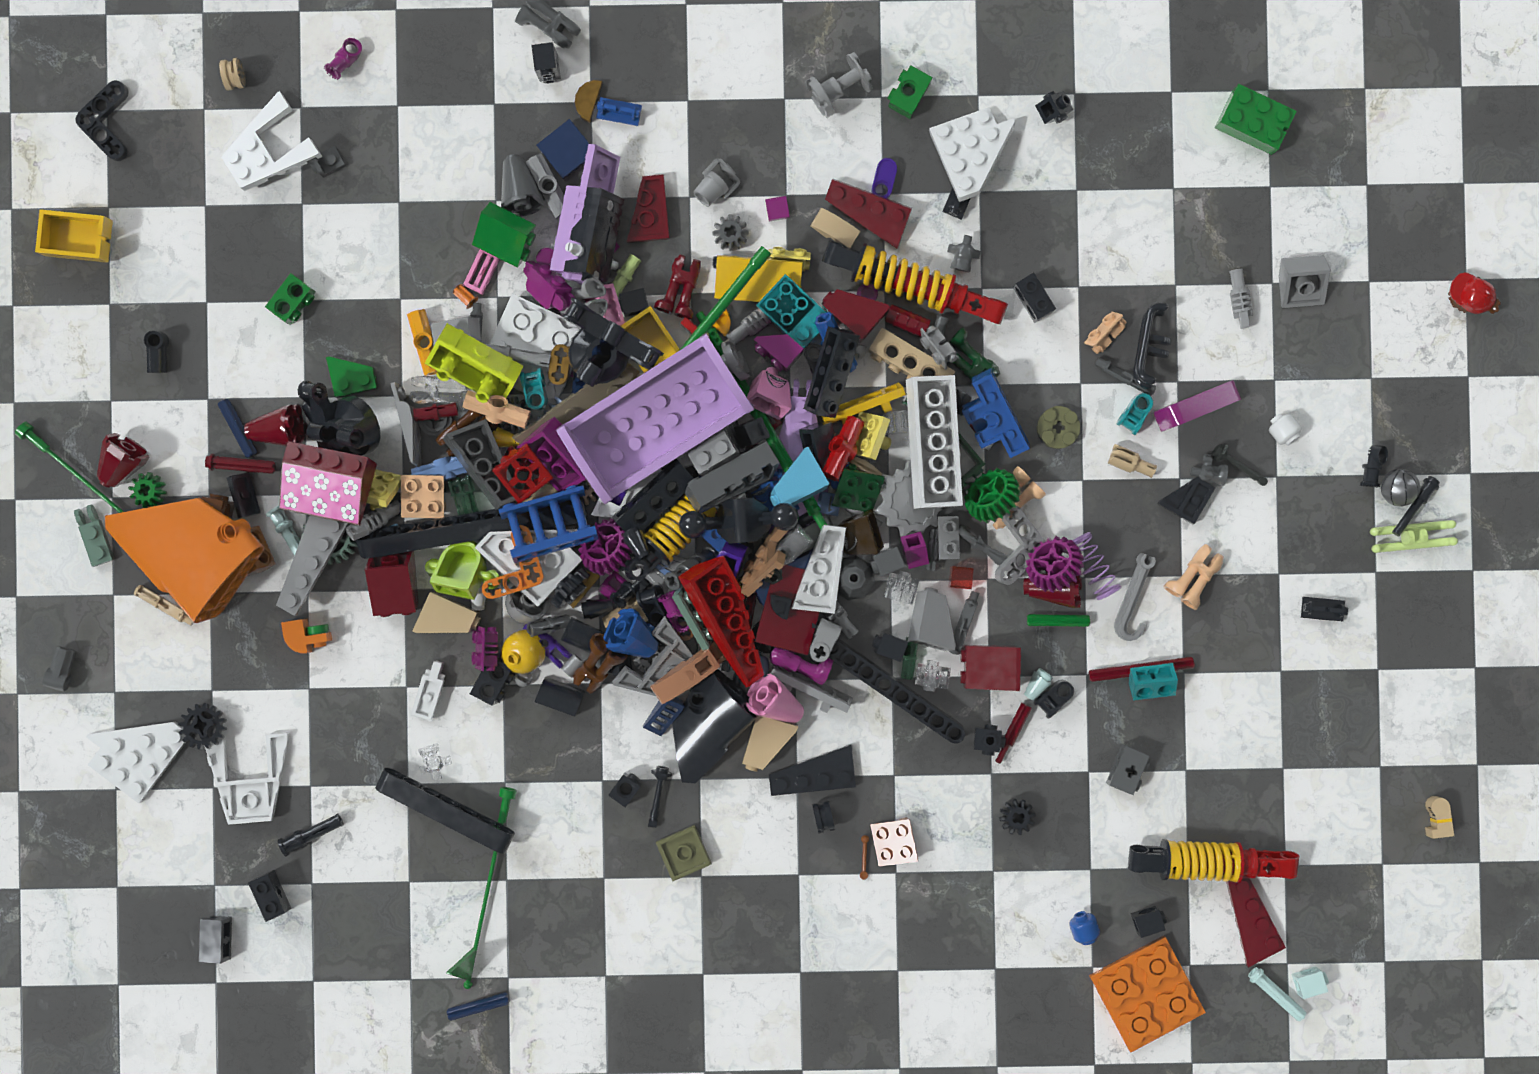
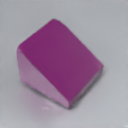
M613 571L612 575H609L600 585L598 591L607 599H610V594L621 588V583L627 580L616 571Z

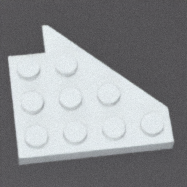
M988 107L929 128L932 140L959 202L980 195L1015 126L1014 118L997 124Z
M566 529L569 533L578 531L577 529ZM532 530L530 532L532 534L534 543H536V534L535 531ZM544 530L545 537L550 539L557 537L558 531ZM512 531L489 532L475 548L503 575L521 570L519 562L514 564L510 550L514 549L511 538ZM521 531L524 540V536L527 535V532ZM571 548L539 556L544 574L542 583L521 591L537 607L555 590L558 583L582 561ZM535 562L528 566L524 565V569L529 568L531 572L528 580H533L536 583L540 574L535 573L533 567H537V563ZM514 576L510 577L509 580L518 587L519 580Z
M175 721L88 734L86 738L100 747L88 763V766L137 803H141L186 744L182 741L185 735L179 734L183 727L179 726Z

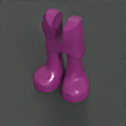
M778 647L773 649L769 655V660L772 664L780 666L788 672H796L797 670L820 685L826 682L833 664V659L830 658L820 662L818 665L811 664L801 659L800 656Z

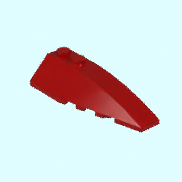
M724 556L694 565L678 578L715 643L745 687L748 688L763 677L764 672L758 650L755 648L753 640L755 637L749 625L748 619L750 617L748 610L745 609L743 601L745 597L741 593V587Z

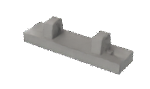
M774 664L770 674L783 682L789 691L794 687L823 701L820 710L828 713L831 706L846 713L848 712L853 697L826 684L820 685L798 671L788 672L786 669Z

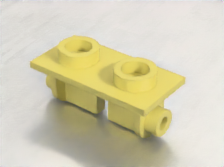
M773 247V249L768 250L771 253L770 257H772L768 259L803 261L802 271L805 272V270L810 268V261L806 260H810L811 253L805 249L797 248L794 251H788L784 247Z

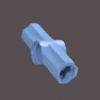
M451 456L411 469V475L444 476V481L468 473L459 460Z

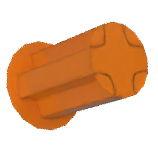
M459 284L453 290V294L467 306L466 309L471 308L473 303H476L478 300V296L475 297L462 284Z

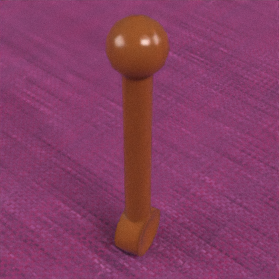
M863 835L861 837L863 853L860 878L866 880L868 878L866 861L869 837Z

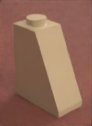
M430 592L413 632L469 633L473 629H477L481 620L478 617L480 612L438 593Z
M758 716L755 719L742 764L746 765L745 768L758 772V769L763 770L796 733L798 725Z

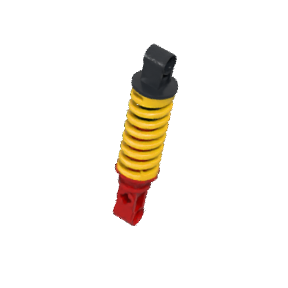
M831 240L828 241L822 261L829 265L852 271L851 282H858L859 279L862 280L864 278L863 284L869 286L873 278H875V289L879 290L883 283L886 282V293L889 294L893 289H896V296L901 297L906 292V299L912 301L917 296V303L919 305L928 300V307L936 309L941 314L946 308H950L957 314L962 310L1001 325L1008 304L998 299L969 291L968 285L964 284L962 286L956 283V275L954 274L941 276L939 270H934L930 275V268L928 266H924L919 271V264L913 262L909 267L906 258H903L898 266H896V255H891L886 262V251H880L877 258H875V248L867 245V243H864L860 251H857ZM975 299H979L981 306H976L975 309H972L970 301L974 302Z

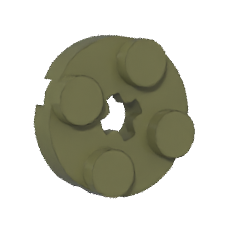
M1054 406L1044 411L1039 417L1036 426L1037 434L1046 446L1053 449L1065 448L1073 444L1079 436L1080 422L1077 414L1067 407ZM1057 422H1061V425L1064 426V430H1061L1059 434L1056 433V429H1053V425H1056Z

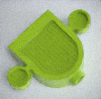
M475 541L449 545L442 552L439 560L433 558L425 564V571L431 577L429 582L436 592L475 600L482 582L484 583L487 580L499 577V574L495 570L486 571V561L475 548L477 545ZM490 583L488 589H495L499 585L493 586L492 583Z

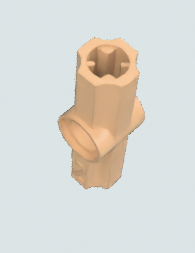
M467 391L463 408L486 415V419L494 424H500L504 421L524 429L526 428L531 411L509 404L508 400L501 395H493L489 398L488 402L481 403L475 397L476 392Z

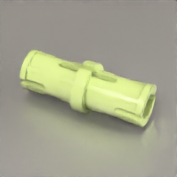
M632 254L629 255L622 268L618 269L616 272L617 276L612 282L617 297L622 293L627 283L631 282L633 279L632 275L642 262Z

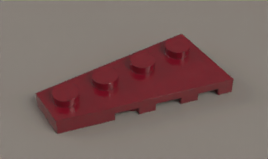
M832 179L825 200L898 249L912 208Z
M1243 876L1241 883H1235L1230 880L1226 882L1231 905L1234 909L1235 922L1239 930L1246 966L1249 968L1285 949L1286 947L1251 879Z

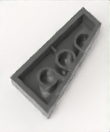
M486 419L447 433L444 436V442L496 510L503 508L506 504L517 502L492 471L493 468L501 463L502 455ZM507 469V480L509 481L512 478Z
M767 441L721 467L710 471L705 476L691 480L688 483L685 494L694 510L703 513L724 503L725 500H730L772 480L779 461Z

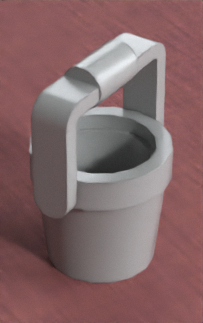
M715 159L702 172L704 178L694 190V195L703 205L709 207L721 196L724 199L727 198L739 186L740 180L728 163H725L722 159ZM717 164L734 182L729 189L724 180L711 171Z

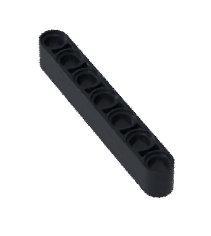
M384 768L375 789L378 792L498 853L505 854L515 835L512 829L394 769Z

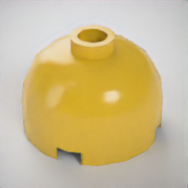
M520 630L511 634L504 641L501 657L503 663L512 672L525 674L534 671L542 665L545 659V647L541 646L539 642L541 639L538 635L531 637L527 630Z

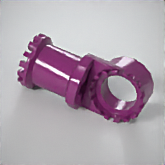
M347 38L342 47L335 53V58L324 66L326 73L330 74L329 76L332 75L333 79L339 80L341 73L346 68L351 67L359 58L362 51V45L359 40ZM354 45L358 51L350 53L347 51L346 46Z
M675 590L667 592V595L660 596L658 600L663 603L667 611L666 616L669 618L674 630L676 629L677 632L680 631L681 633L686 632L689 626H681L677 621V618L682 616L672 598Z

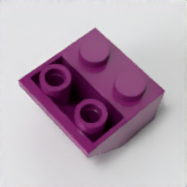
M788 334L757 336L754 339L755 351L763 358L767 355L771 359V365L779 372L782 369L787 372L803 354L804 348Z

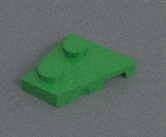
M326 357L336 398L378 388L373 367L334 357Z

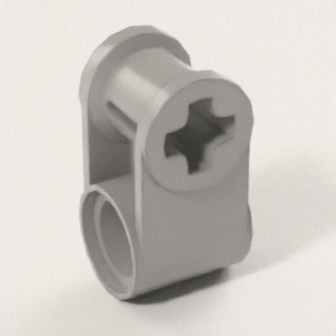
M823 618L821 619L810 647V654L813 660L817 662L827 660L842 629L841 626ZM820 646H823L825 654H820L817 657L814 649H819Z

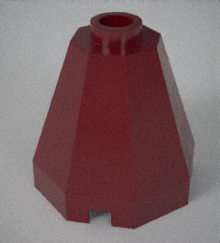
M117 433L107 434L102 441L97 477L100 480L99 482L107 488L117 487L143 467L150 458L148 454L145 455L147 451L144 447L128 437H125L124 440L119 439L120 434Z

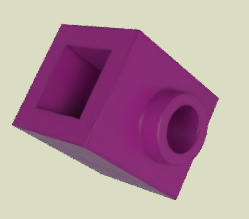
M921 532L900 537L908 569L929 564L927 548Z

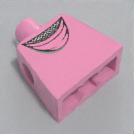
M774 367L762 370L752 381L747 399L753 404L755 409L780 420L791 410L789 382L779 377L778 370Z

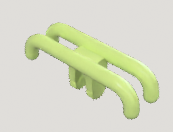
M1454 520L1408 524L1401 533V542L1376 544L1371 547V550L1374 553L1454 546L1458 543L1457 538L1428 539L1427 531L1453 529L1456 527V522ZM1396 525L1371 528L1370 534L1372 536L1393 534L1392 531Z

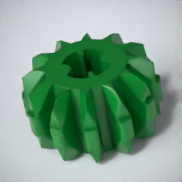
M147 472L145 476L143 473L138 474V479H132V483L135 485L129 486L128 489L134 491L129 497L136 499L135 505L140 506L142 504L143 508H148L149 506H157V501H164L161 494H167V491L162 490L166 484L165 482H160L161 477L159 475L153 476V473ZM148 487H150L151 490H149L148 494H146L145 491H147Z

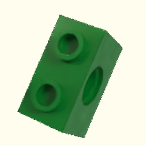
M912 65L909 66L907 71L903 69L897 80L900 82L898 88H893L887 98L890 100L888 107L911 119L933 77ZM910 87L913 89L914 94L908 96L904 94L903 89Z

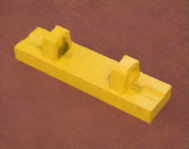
M898 382L840 404L836 418L821 417L823 422L834 423L841 420L842 425H844L848 416L881 405L884 413L892 411L890 401L906 394L903 386Z

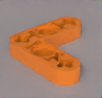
M519 525L523 532H527V535L524 536L525 543L529 541L531 544L534 543L529 528ZM511 532L512 542H513V545H514V547H515L516 545H515L514 537H513V534H512V532ZM539 557L533 558L530 562H519L521 568L519 571L485 581L482 585L483 595L489 599H496L540 585L544 579V574ZM535 562L537 563V567H533L534 572L540 574L536 583L533 580H528L531 572L529 568L525 570L524 565L528 566ZM514 576L519 580V585L516 589H510L507 586V580L510 577ZM503 579V587L506 592L502 593V589H498L493 596L491 593L486 592L490 583L493 586L501 585L499 580Z

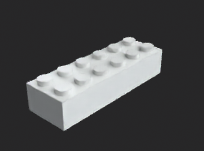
M955 375L911 377L906 380L914 509L963 506Z

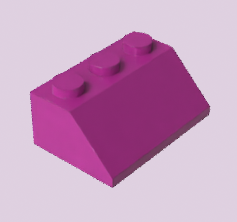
M554 416L539 426L517 448L519 449L527 443L553 476L549 483L558 492H562L567 487L577 485L586 480L558 435L556 430L562 424Z

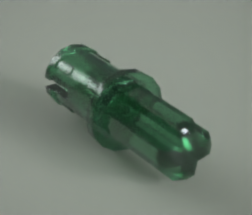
M908 642L904 652L901 678L913 679L915 663L918 660L916 657L918 644Z

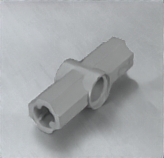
M535 155L525 163L554 217L559 219L564 194L543 155ZM547 182L554 183V188L551 191L544 190V185Z

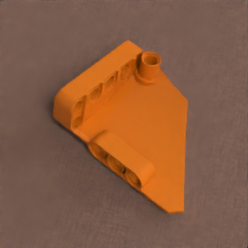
M201 498L105 516V528L152 583L160 591L169 593L194 623L215 618L223 612L264 551V546L251 533V527L247 520L239 519L234 521Z

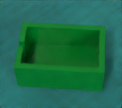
M1238 84L1232 90L1214 128L1272 155L1279 150L1287 133L1285 131L1289 128L1297 111Z

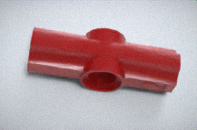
M848 416L840 434L831 440L829 444L831 453L822 470L826 478L839 481L847 462L856 456L857 447L855 445L864 427V422L861 419Z

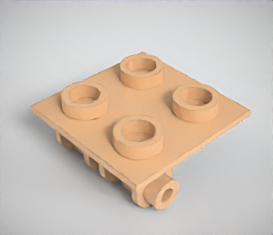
M401 475V517L443 518L444 511H446L444 476Z

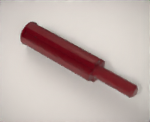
M1025 703L1020 704L1005 734V746L1001 748L995 760L997 763L1001 764L1009 747H1013L1033 709Z

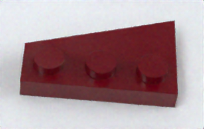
M664 174L642 176L627 243L669 240Z

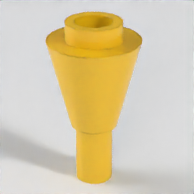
M500 427L492 432L498 448L510 447L511 445L516 447L519 445L512 438L514 434Z

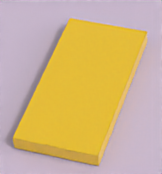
M717 255L714 298L721 299L749 264L751 257ZM767 259L734 300L760 302L785 274L801 288L803 261Z

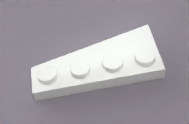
M823 525L793 601L792 609L835 614L845 527Z

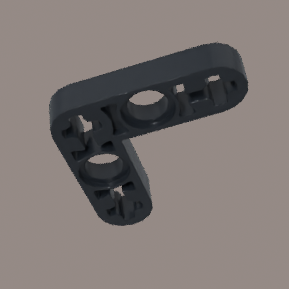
M117 80L109 82L77 113L75 121L78 127L109 158L114 161H122L127 156V148L103 123L128 97V88ZM115 87L120 88L121 93L119 95L115 94ZM106 95H109L110 98H112L114 101L111 102V100H109V99H108L107 97H105V96H106ZM106 101L107 108L104 111H98V102ZM93 110L98 116H94L90 111ZM85 116L89 118L90 123L88 125L83 120ZM100 130H105L107 134L103 141H98L96 138ZM110 143L119 148L120 153L118 155L108 146Z

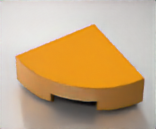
M725 310L713 325L724 337L729 333L731 326L728 311Z

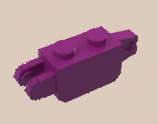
M533 260L526 261L523 272L527 276V291L545 309L556 308L559 311H565L566 308H569L572 303L571 298H575V296L571 293L572 287L565 282V279L556 272L551 271V266L539 265Z

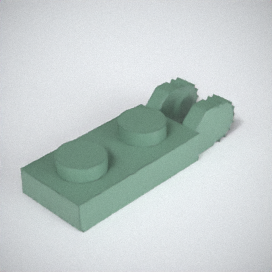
M91 504L86 507V510L92 522L86 523L83 512L80 509L74 510V516L79 525L78 528L91 566L96 567L113 561L115 558L102 521L99 520L96 509Z

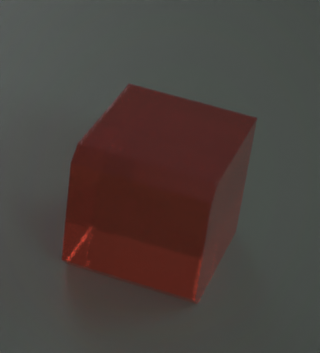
M950 566L948 587L972 589L974 568Z

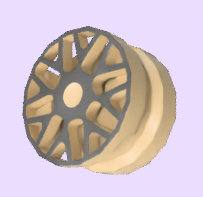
M233 58L232 61L221 60L219 68L225 89L229 91L233 90L234 87L239 89L245 88L246 78L240 59Z

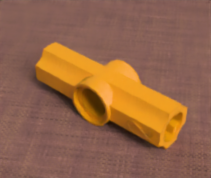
M415 310L407 314L414 338L413 343L415 348H417L424 376L434 375L438 371L424 364L433 349L432 331L426 310ZM428 337L430 340L429 345L426 348H421V340Z

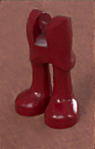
M679 254L672 264V275L669 280L670 284L664 299L655 302L654 308L672 315L679 286L684 285L674 315L680 318L693 319L694 311L690 308V300L693 288L696 289L701 261L693 259L690 272L683 270L686 256Z

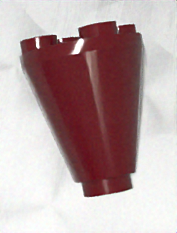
M286 405L252 419L245 424L244 433L247 439L282 446H287L288 441L302 444L305 435H307L308 424L304 422L300 405Z
M1044 572V573H1041V574H1042V575H1048V572ZM1081 575L1076 576L1077 582L1071 581L1070 588L1064 586L1062 591L1056 588L1054 593L1050 592L1049 589L1045 592L1041 588L1036 587L1029 578H1024V595L1069 608H1081L1080 590H1082Z

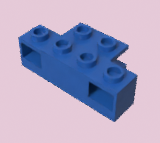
M992 368L972 377V385L979 398L962 405V413L968 424H972L976 432L975 438L981 449L1001 440L1010 458L1029 450V441Z

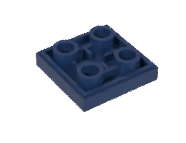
M568 119L536 146L564 180L585 163L589 143L573 122Z

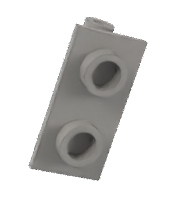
M930 326L926 330L927 332L921 328L922 338H920L923 347L926 350L930 349L936 364H941L947 370V362H954L957 359V352L949 342L940 345L946 341V338L937 327Z
M959 516L938 517L939 559H960Z

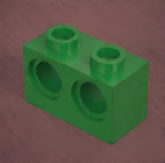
M290 273L265 305V308L285 323L291 325L292 322H297L301 317V311L305 305L309 306L312 303L316 291ZM298 287H302V295L295 297V290ZM289 304V312L282 314L283 305Z

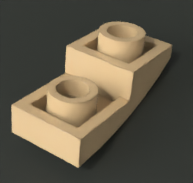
M823 208L819 210L811 224V227L825 238H832L837 243L843 244L848 248H851L860 233L857 228Z

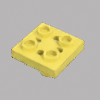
M860 412L857 418L864 422V427L855 445L857 447L856 455L876 460L880 448L887 450L891 445V438L885 436L890 419Z
M375 470L367 499L371 510L374 511L376 508L382 509V507L387 508L401 487V475Z

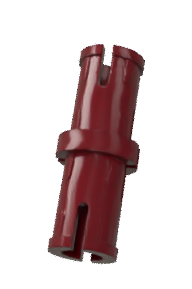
M457 402L443 405L435 403L428 407L413 408L415 422L429 419L436 421L444 417L459 416Z

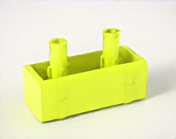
M448 323L424 363L438 371L436 375L441 381H448L451 378L475 391V397L481 403L488 402L489 398L493 395H501L507 398L524 367L512 360L513 358L501 354L464 333L463 330L457 329Z

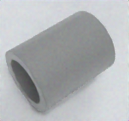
M573 654L561 669L572 678L575 671L584 662L576 654Z

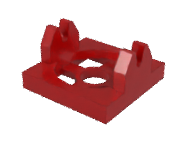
M527 443L518 450H511L509 455L503 456L500 460L501 463L492 469L518 504L525 501L553 479V476ZM527 458L533 462L529 466H520L516 459ZM511 464L515 472L514 477L508 481L507 469ZM524 468L527 469L529 477L526 480L518 479V471ZM538 468L539 477L532 480V472ZM519 482L527 484L523 490L516 489L513 486Z

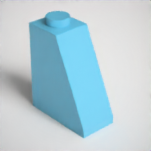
M809 447L804 448L773 488L770 499L774 507L783 502L795 506L827 489L829 482Z

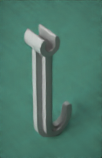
M1144 553L1138 554L1136 558L1137 566L1114 623L1116 634L1126 641L1136 640L1145 629V624L1140 623L1135 633L1129 634L1127 632V626L1149 570L1156 562L1155 557L1149 556L1145 563L1144 560L1147 554Z

